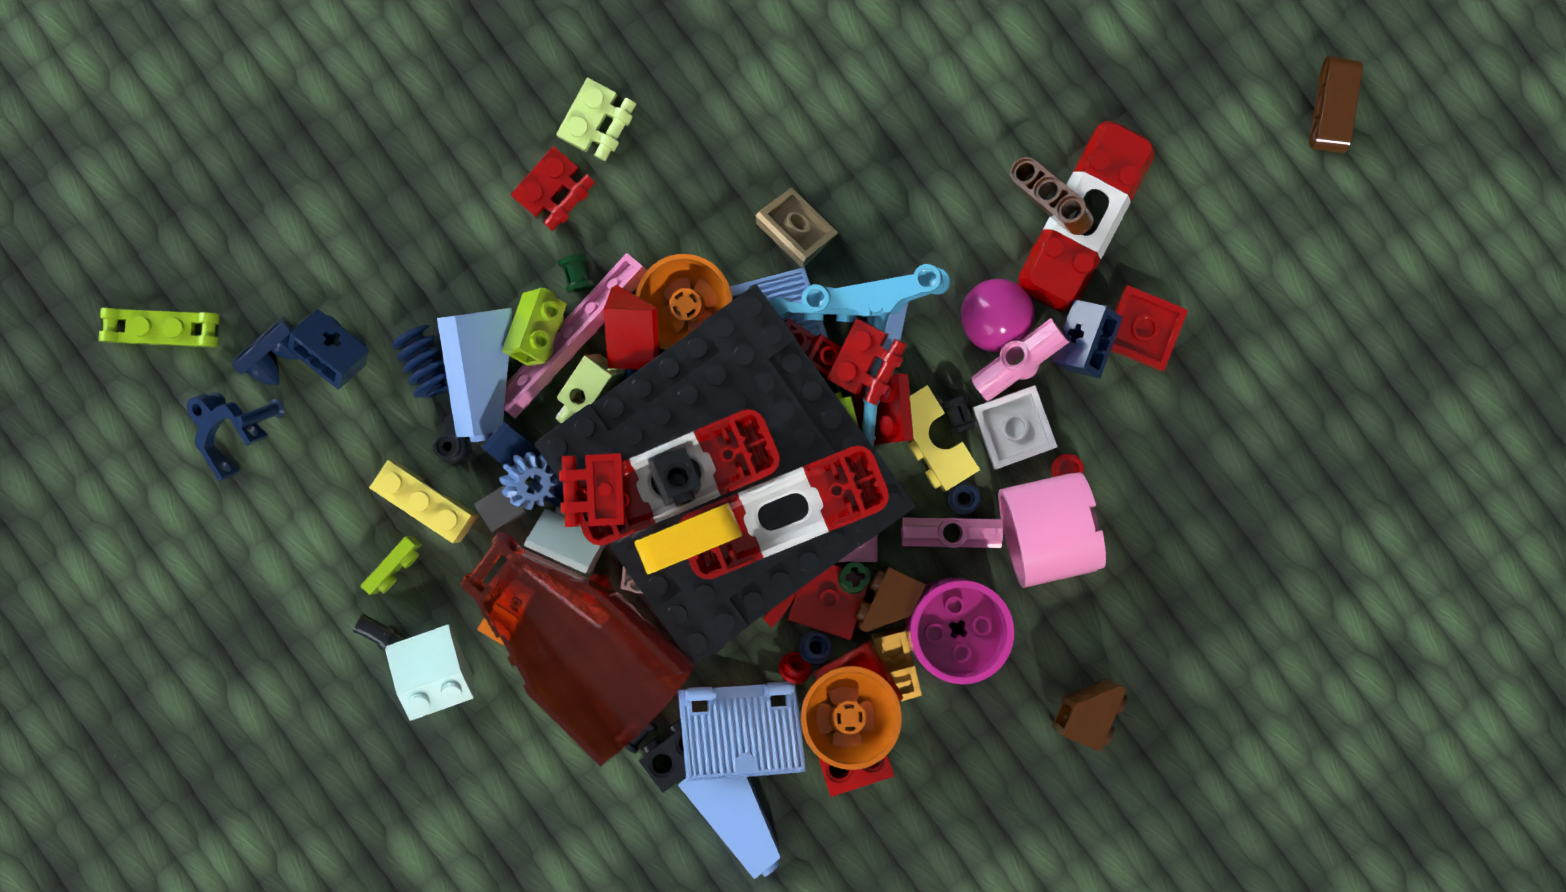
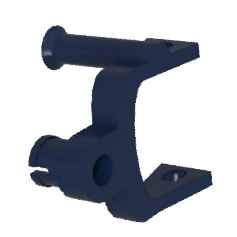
M218 392L211 393L210 395L201 394L188 400V414L199 427L195 436V445L206 459L218 481L227 479L240 472V469L214 445L215 434L222 422L229 418L246 446L268 436L256 423L271 417L281 418L283 416L284 406L279 400L272 399L268 405L244 413L234 402L226 403L224 396Z

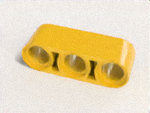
M727 503L639 539L634 543L648 575L743 535L730 503Z

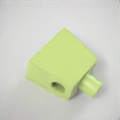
M601 354L584 355L557 396V399L564 406L557 414L556 419L563 423L586 405L595 402L613 389L625 372L621 369L608 368L607 359ZM582 391H583L584 394H585V400L582 398V395H581V392H582Z

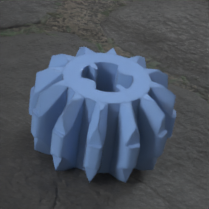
M526 452L524 459L519 455H513L515 464L513 466L509 464L503 465L508 475L499 478L500 483L506 485L502 490V494L506 498H511L510 503L515 507H519L522 504L526 510H532L534 502L540 507L544 506L543 497L545 495L555 497L554 492L550 490V486L559 484L558 479L552 477L554 471L542 455L535 457L534 453ZM528 477H531L533 480L528 485L525 481Z

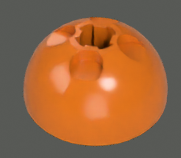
M692 254L671 255L653 264L642 276L635 296L657 308L659 347L664 350L670 348L698 328L703 321L733 301L732 291L724 274L710 261Z
M841 667L821 676L808 690L801 708V727L807 744L824 762L841 769L857 770L876 764L894 747L901 729V707L893 688L880 675L862 667Z

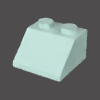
M557 506L554 511L550 509L544 510L524 543L525 547L585 574L594 571L605 545L599 546L589 542L584 536L580 524L578 527H565V514L561 513V509Z
M449 624L386 646L385 651L396 694L410 721L474 698V675Z

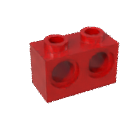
M888 755L872 766L857 770H846L843 774L839 775L832 773L829 769L830 765L818 757L830 797L894 777Z

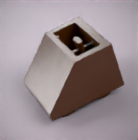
M884 565L882 571L876 569L869 583V587L873 589L868 601L865 599L861 600V604L854 615L858 619V627L867 632L912 616L926 584Z
M1104 679L1064 696L1052 728L1068 739L1101 752L1103 746H1108L1113 738L1115 727L1112 724L1116 714H1121L1127 702L1125 691L1127 688L1109 679Z

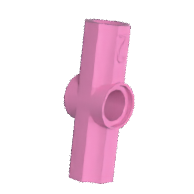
M1050 318L1021 341L1016 340L1006 343L1001 349L998 358L971 377L972 382L981 395L989 402L1017 380L1033 377L1040 363L1069 342L1060 328ZM1024 356L1023 360L1015 365L1016 360Z
M902 517L901 546L1002 548V519ZM950 523L957 525L960 530V535L954 542H948L943 536L945 526Z

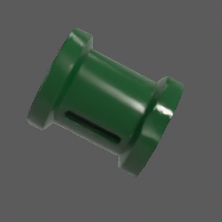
M586 253L570 255L557 261L558 266L563 268L568 285L566 287L568 294L595 286L593 280L589 278L585 265Z
M860 562L848 563L838 575L839 587L847 594L854 595L860 593L870 582V572ZM851 570H855L857 576H862V580L857 583L856 587H853L852 581H846L845 578L851 573Z

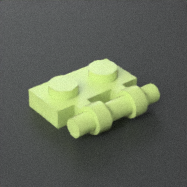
M587 77L556 135L558 138L584 152L588 151L592 141L599 144L594 156L602 161H606L610 152H614L619 142L617 139L624 126L630 124L633 118L631 113L636 103L625 98L620 108L614 107L613 103L617 97L616 92ZM608 116L613 121L606 134L598 130L605 117Z

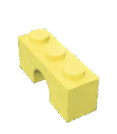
M928 385L910 396L914 440L908 444V447L917 461L923 458L929 468L925 474L935 489L940 487L942 491H947L980 471L963 442L950 449H940L931 442L929 438L930 425L935 419L945 414Z
M387 460L369 488L451 543H460L478 517V514L454 498L445 496L423 481L422 477L398 461Z

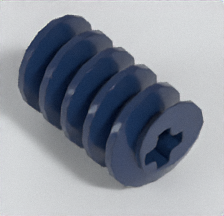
M422 325L408 330L392 342L393 349L402 350L397 356L398 361L408 362L403 366V372L405 374H413L408 379V384L410 386H419L413 392L416 398L427 399L449 391L448 384L444 383V380L447 379L446 372H439L438 370L444 364V359L434 360L433 358L440 351V348L428 347V344L435 337L434 335L423 336V332L430 327L429 325Z

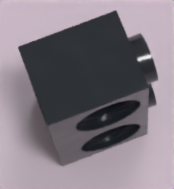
M681 718L668 728L671 734L661 741L656 737L641 749L644 754L640 757L639 762L662 793L686 776L684 749L680 740L682 737ZM658 754H666L671 758L672 766L668 769H660L655 765L654 757Z

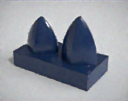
M283 316L233 359L232 366L241 375L245 372L259 382L268 385H279L278 369L268 352L271 351L285 359H299L287 349L293 325Z

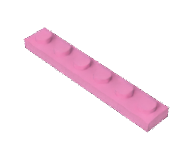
M626 253L564 320L561 328L556 333L552 355L546 363L532 366L523 364L507 381L504 410L516 418L529 406L530 402L552 381L553 377L564 365L574 357L577 351L595 335L605 322L604 306L611 287L618 285L630 293L637 289L642 276L647 271L639 262Z

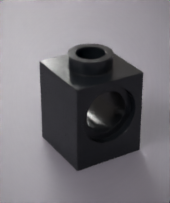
M685 447L655 458L651 462L649 470L665 507L673 503L676 504V507L684 506L696 499L695 495L698 494L702 485ZM673 473L680 474L685 479L686 484L681 487H675L669 483L667 476Z

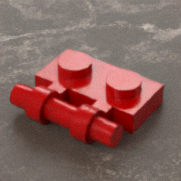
M552 146L510 195L536 218L544 209L549 211L551 214L543 224L553 232L560 222L563 224L570 217L568 213L580 200L583 202L588 197V190L595 184V181L587 174L578 183L572 180L573 176L579 171V168L557 148ZM564 187L567 188L570 192L559 205L555 204L552 200Z
M856 318L829 372L827 380L853 394H859L865 384L870 389L864 400L877 405L881 395H886L890 387L888 381L895 367H900L904 359L901 355L907 344L894 339L890 349L883 347L889 334ZM877 357L883 360V363L875 377L870 374V371Z
M622 453L585 455L586 469L577 470L576 456H562V470L559 471V481H563L564 502H560L561 513L565 514V527L579 526V512H588V526L626 524ZM577 480H586L587 501H578Z

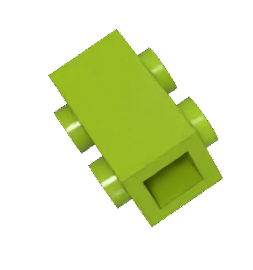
M546 288L524 292L501 352L527 366L546 363L552 355L556 333L564 322L563 314L567 303L556 298V293Z

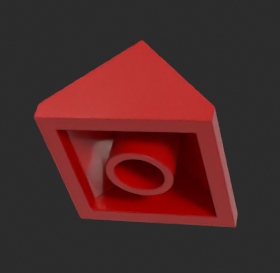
M618 285L611 287L604 306L608 368L640 369L659 356L657 308Z

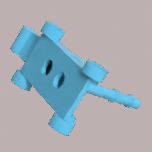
M923 264L912 275L840 288L813 284L804 290L802 302H793L789 298L779 296L773 297L769 302L780 317H788L792 313H804L803 320L823 321L824 314L836 315V321L855 322L857 316H867L869 324L885 332L890 314L900 313L904 305L917 298L929 294L940 295L945 293L951 285V278L945 270L931 264ZM877 357L870 371V374L875 377L882 364L881 358ZM866 385L865 397H866V395H867V393H868V391H869V389H870L867 385ZM863 398L862 432L870 444L874 446V440H876L877 405H873Z

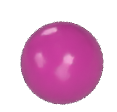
M990 279L976 285L966 296L961 308V323L966 336L977 347L989 352H1001L1006 343L1016 340L1021 341L1031 333L1035 320L1034 305L1028 293L1020 285L1006 279Z

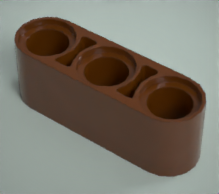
M1327 56L1325 58L1319 76L1309 139L1310 149L1339 154L1347 152L1352 138L1363 64L1361 61L1335 56Z
M1023 157L1013 163L1010 176L1024 196L1073 235L1084 234L1091 228L1094 220L1093 214L1078 194L1031 157ZM1034 173L1030 180L1024 181L1026 176ZM1057 192L1055 197H1053L1050 200H1046L1049 194ZM1081 211L1076 218L1069 219L1073 212Z

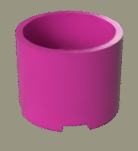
M944 578L929 583L925 586L912 616L905 618L907 641L913 655L932 675L949 683L972 684L992 676L1005 663L1013 646L1014 624L1007 605L990 588L965 578ZM962 620L960 627L964 629L960 635L954 633L950 636L952 629L948 627L952 621L958 623Z

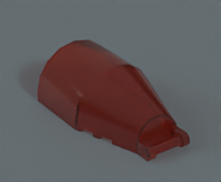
M498 532L492 540V547L472 573H467L461 580V587L476 601L495 637L501 638L510 654L507 657L512 667L516 665L526 683L523 687L528 696L602 767L629 745L659 715L686 683L694 671V664L623 595L523 549L510 535L505 532ZM504 555L508 560L491 582L486 585L483 579L500 557Z

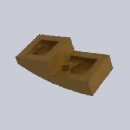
M904 626L872 634L875 650L904 697L902 701L922 696Z

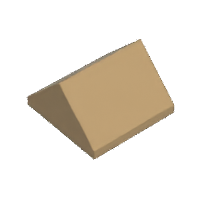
M792 187L756 214V224L801 268H804L838 233Z

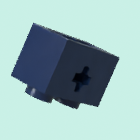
M1074 300L1062 331L1069 343L1054 353L1052 362L1067 371L1101 379L1123 317L1107 306Z
M316 309L290 332L287 348L338 390L365 367L369 349L366 348V345L360 338L351 336L340 326L334 317L325 315L319 309Z

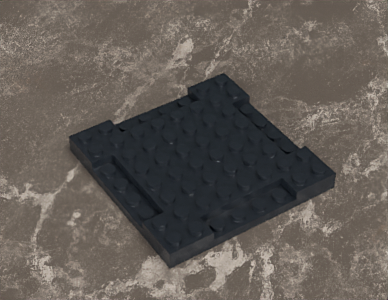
M757 284L703 321L698 328L595 402L586 405L534 443L559 478V471L562 470V456H576L577 470L586 469L585 455L622 453V459L625 461L739 411L755 410L762 415L779 453V466L775 472L608 544L652 605L654 613L692 666L698 664L748 628L750 624L916 507ZM853 446L866 447L874 455L889 494L888 503L879 512L717 578H700L692 570L688 559L647 575L634 542L678 524L687 513ZM690 459L700 480L701 468L697 461ZM673 473L667 476L669 483L675 487H681L686 484L685 479L680 474ZM652 476V478H651L652 487H653L654 491H655L658 495H660L659 490H658V488H657V486H656V483H655V481H654V479H653V476ZM792 493L769 502L759 509V522L763 528L772 531L799 521L808 514V502L799 493Z

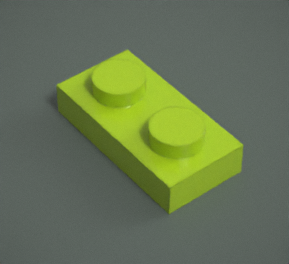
M405 536L360 587L369 595L378 594L380 591L383 594L387 592L397 581L394 575L402 566L407 569L419 557L420 554L416 551L422 544L413 536Z

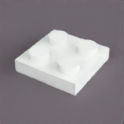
M1035 385L972 408L994 470L1057 448Z

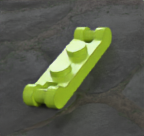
M100 308V318L103 319V331H99L98 341L218 347L219 337H215L216 325H219L220 314ZM118 320L125 321V332H117ZM196 324H202V331L199 336H195Z

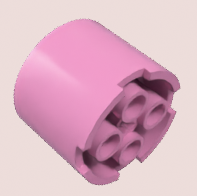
M1082 472L1064 474L999 490V511L1005 542L1015 575L1022 588L1096 572L1098 569L1105 568L1106 551L1103 531L1099 530L1097 516L1093 508L1096 506L1091 488Z

